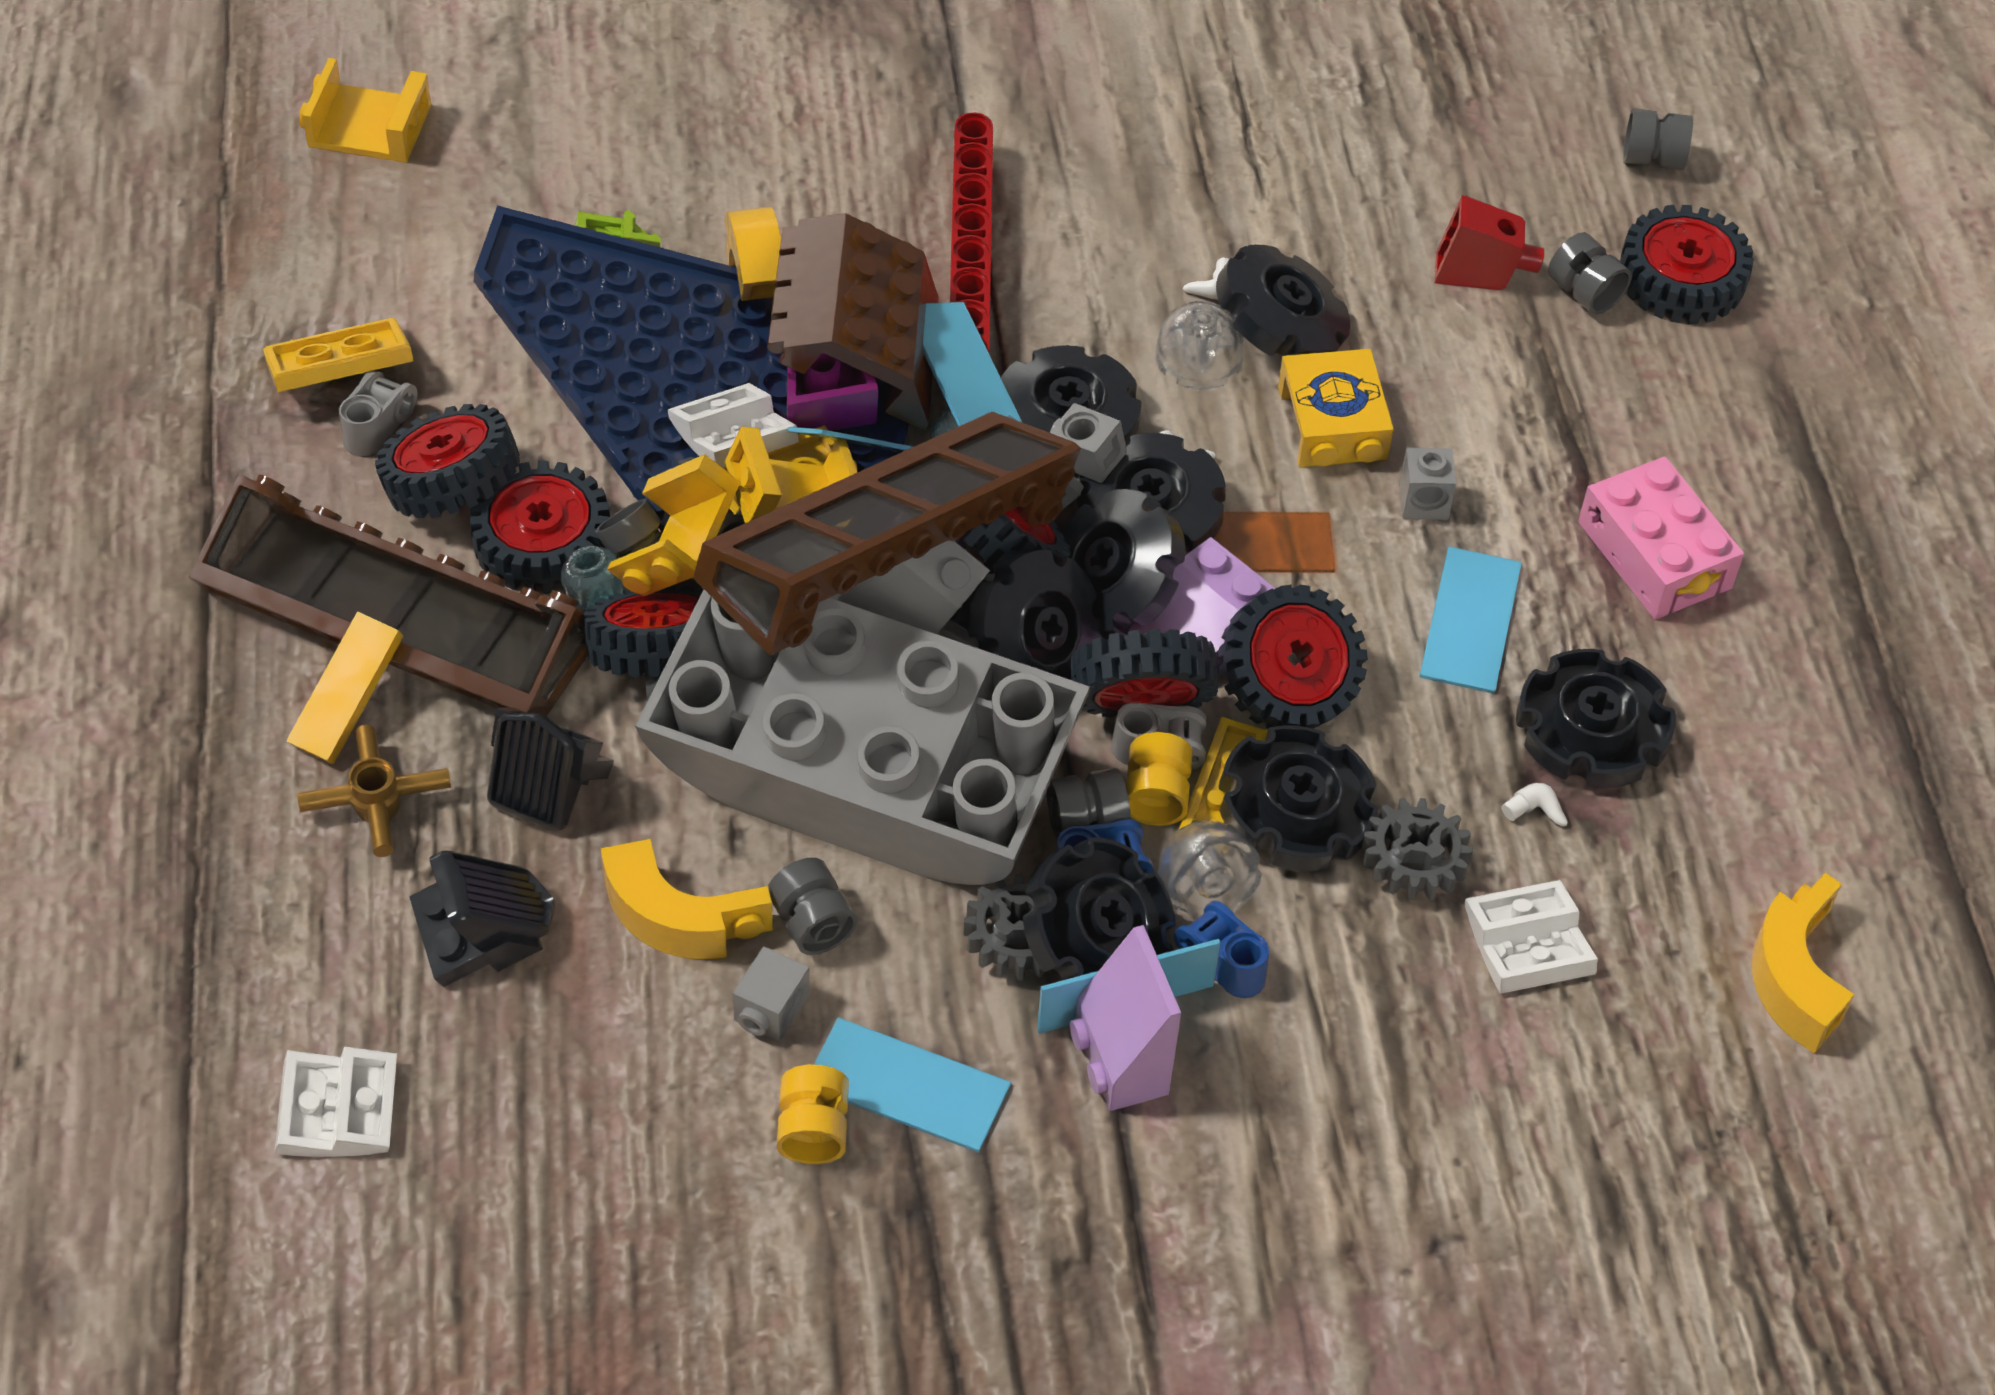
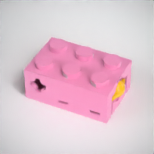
M1666 456L1587 487L1578 523L1654 620L1668 615L1669 611L1674 613L1715 596L1716 591L1720 594L1733 588L1744 552Z

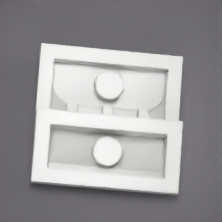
M750 383L668 409L669 419L698 456L706 454L722 468L726 467L725 459L741 426L759 428L767 453L799 442L798 433L788 432V427H797L796 424L774 413L771 395Z
M1561 880L1465 899V908L1474 937L1486 967L1500 994L1596 974L1598 958L1578 927L1579 910Z
M344 1047L341 1057L287 1050L283 1065L274 1154L306 1157H341L388 1152L390 1147L397 1053Z

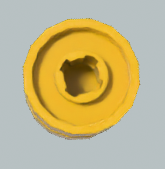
M1152 732L1136 737L1130 744L1127 770L1129 776L1126 780V790L1130 805V816L1134 820L1147 825L1164 826L1179 822L1187 815L1190 789L1187 779L1191 775L1193 750L1190 744L1183 738L1171 733Z
M807 1064L793 1067L782 1075L779 1109L782 1113L778 1117L777 1150L783 1157L803 1164H824L841 1158L846 1152L847 1119L845 1114L848 1112L849 1079L843 1072L829 1066Z

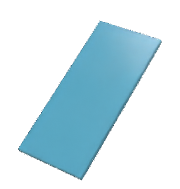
M964 302L926 303L923 352L958 427L990 412L1006 417L1011 415L1015 420L1022 422Z
M788 427V432L836 440L837 438L846 439L847 443L900 453L913 448V446L828 430Z
M1448 546L1420 678L1495 694L1522 562Z
M1219 939L1157 955L1174 997L1213 987L1221 944ZM1098 971L1041 986L1037 1023L1038 1034L1070 1026V1020L1075 1019L1078 996Z
M839 1017L814 1065L833 1067L846 1075L849 1079V1104L978 1153L1011 1086V1082Z

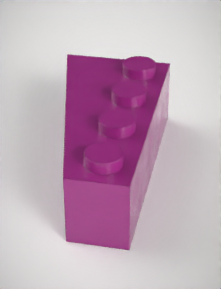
M825 353L818 357L805 374L787 367V420L796 424L797 428L815 429L825 425L828 431H835L876 423L878 386L875 377Z

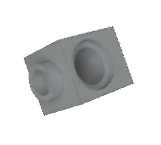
M1076 403L1069 408L1062 418L1055 421L1050 433L1071 440L1081 447L1074 466L1075 473L1099 483L1104 482L1127 453L1120 420ZM1051 446L1053 452L1059 450L1058 448Z
M1406 448L1399 481L1402 519L1448 520L1456 488L1453 449Z
M763 946L733 992L734 1021L738 1022L743 1029L753 1035H766L780 1042L810 995L809 967Z

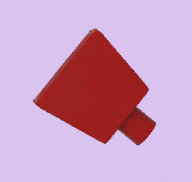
M1461 195L1436 250L1434 283L1503 290L1507 287L1515 269L1538 273L1543 263L1545 251L1542 247L1525 244V220L1521 216Z

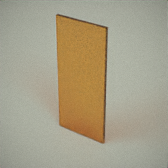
M1224 512L1223 524L1214 540L1254 572L1335 573L1329 512Z

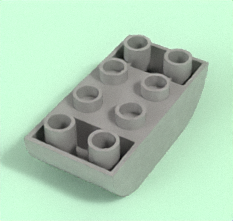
M747 572L719 584L718 587L768 636L780 595L778 587ZM703 590L635 725L640 738L657 759L690 785L736 810L923 877L956 884L983 885L1000 881L1011 873L1088 697L1090 686L831 598L818 603L815 617L811 624L813 626L812 633L804 643L795 648L789 646L770 656Z

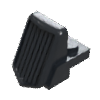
M496 708L491 746L494 748L487 791L488 802L494 808L552 831L563 830L568 824L581 784L588 785L590 780L608 779L614 760L600 755L603 742L555 724L544 714L527 713L517 708Z
M441 851L429 857L436 883L409 896L433 977L440 985L445 987L488 964L499 972L543 949L540 938L547 935L550 930L556 901L528 869L453 851Z

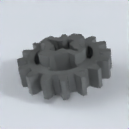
M1402 798L1399 800L1396 811L1386 804L1383 805L1380 816H1371L1369 819L1373 825L1371 831L1364 833L1361 848L1366 851L1363 861L1364 867H1375L1372 879L1375 883L1385 879L1390 881L1389 893H1396L1400 887L1407 889L1408 900H1414L1417 891H1424L1428 899L1433 900L1435 899L1438 887L1448 894L1451 893L1455 880L1463 882L1473 853V848L1468 846L1471 836L1470 831L1458 830L1461 817L1455 815L1447 819L1443 816L1445 805L1439 804L1434 810L1427 809L1425 798L1419 799L1417 807H1410L1407 800ZM1387 837L1390 839L1389 848L1391 850L1387 851L1385 846ZM1445 846L1447 847L1449 852L1448 860L1444 858L1446 850L1443 847Z
M1015 874L1013 884L1007 885L1003 879L995 882L993 891L980 886L978 888L977 901L969 900L967 903V915L964 918L963 935L968 937V952H979L980 967L984 968L993 962L997 965L996 976L1002 977L1008 969L1015 970L1017 980H1023L1025 970L1032 969L1038 977L1044 976V972L1033 957L1025 935L1023 916L1034 911V903L1025 892L1027 884H1024L1021 874ZM988 919L992 921L991 929L993 933L991 934L988 933L985 926Z

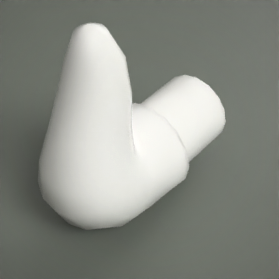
M1220 258L1216 262L1213 279L1190 282L1184 285V292L1218 300L1216 292L1217 277L1229 259Z
M1533 783L1514 793L1513 798L1501 806L1503 814L1510 821L1516 820L1525 812L1529 813L1534 808L1540 807L1555 824L1564 827L1568 823L1556 793L1551 786L1544 783Z

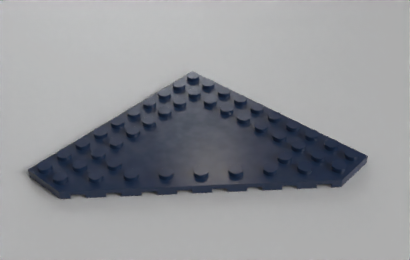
M497 205L474 269L473 282L637 500L646 498L662 521L659 529L663 532L670 515L642 494L649 478L680 465L678 461L689 457H699L669 419L668 409L750 383L770 394L774 413L787 419V366L780 364V356L783 353H772L767 347L770 322L772 320L773 297L742 301L736 267ZM875 377L878 386L876 423L835 430L833 432L904 445L909 424L884 412L887 383ZM847 443L852 459L857 464V472L900 453Z

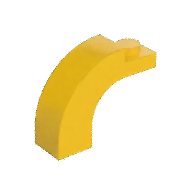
M770 206L725 212L727 263L729 266L736 267L741 300L774 297L781 235L773 208Z
M651 839L600 848L606 891L616 916L631 934L656 950L688 959L727 957V939H749L763 932L773 931L772 901L768 886L711 897L689 895L675 889L662 877L656 864Z
M1826 872L1812 887L1806 883L1803 884L1792 899L1782 892L1778 893L1767 911L1752 953L1753 981L1766 1011L1786 1034L1813 1054L1842 1023L1855 995L1818 968L1806 946V938L1831 911L1842 883Z

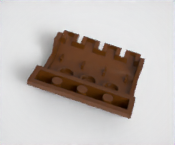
M847 213L799 219L798 226L783 228L771 313L772 320L770 322L767 345L768 350L775 354L783 353L780 356V364L802 374H805L818 357L825 353L886 382L884 412L924 431L929 425L933 375L923 352L926 303H938L939 300L924 251Z

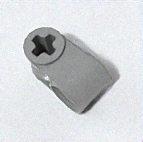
M377 370L367 372L360 384L339 407L343 444L346 450L353 455L370 456L382 449L384 443L412 414L417 401L418 391L416 386L410 383L400 385L385 379L383 373Z
M1146 703L1123 705L1116 717L1111 743L1112 753L1118 761L1128 765L1130 744L1136 737L1152 732L1171 733L1183 738L1190 744L1193 750L1191 770L1198 769L1206 761V749L1201 744V733L1206 728V715L1200 709L1191 706L1175 707ZM1185 720L1189 722L1188 727H1184Z

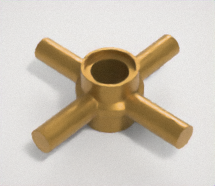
M362 725L356 729L360 761L351 768L348 784L297 793L298 805L301 813L351 804L357 815L362 820L369 822L373 854L377 857H386L394 851L389 819L397 813L401 796L451 788L448 768L398 776L394 772L392 765L379 756L375 727L372 725Z

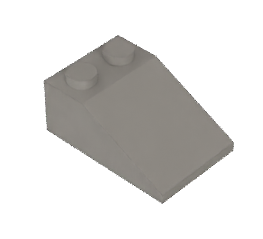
M911 508L898 525L921 515V513ZM948 540L931 548L924 556L918 559L911 558L894 566L883 576L875 575L857 584L848 593L841 594L837 601L938 634L990 570L955 541Z

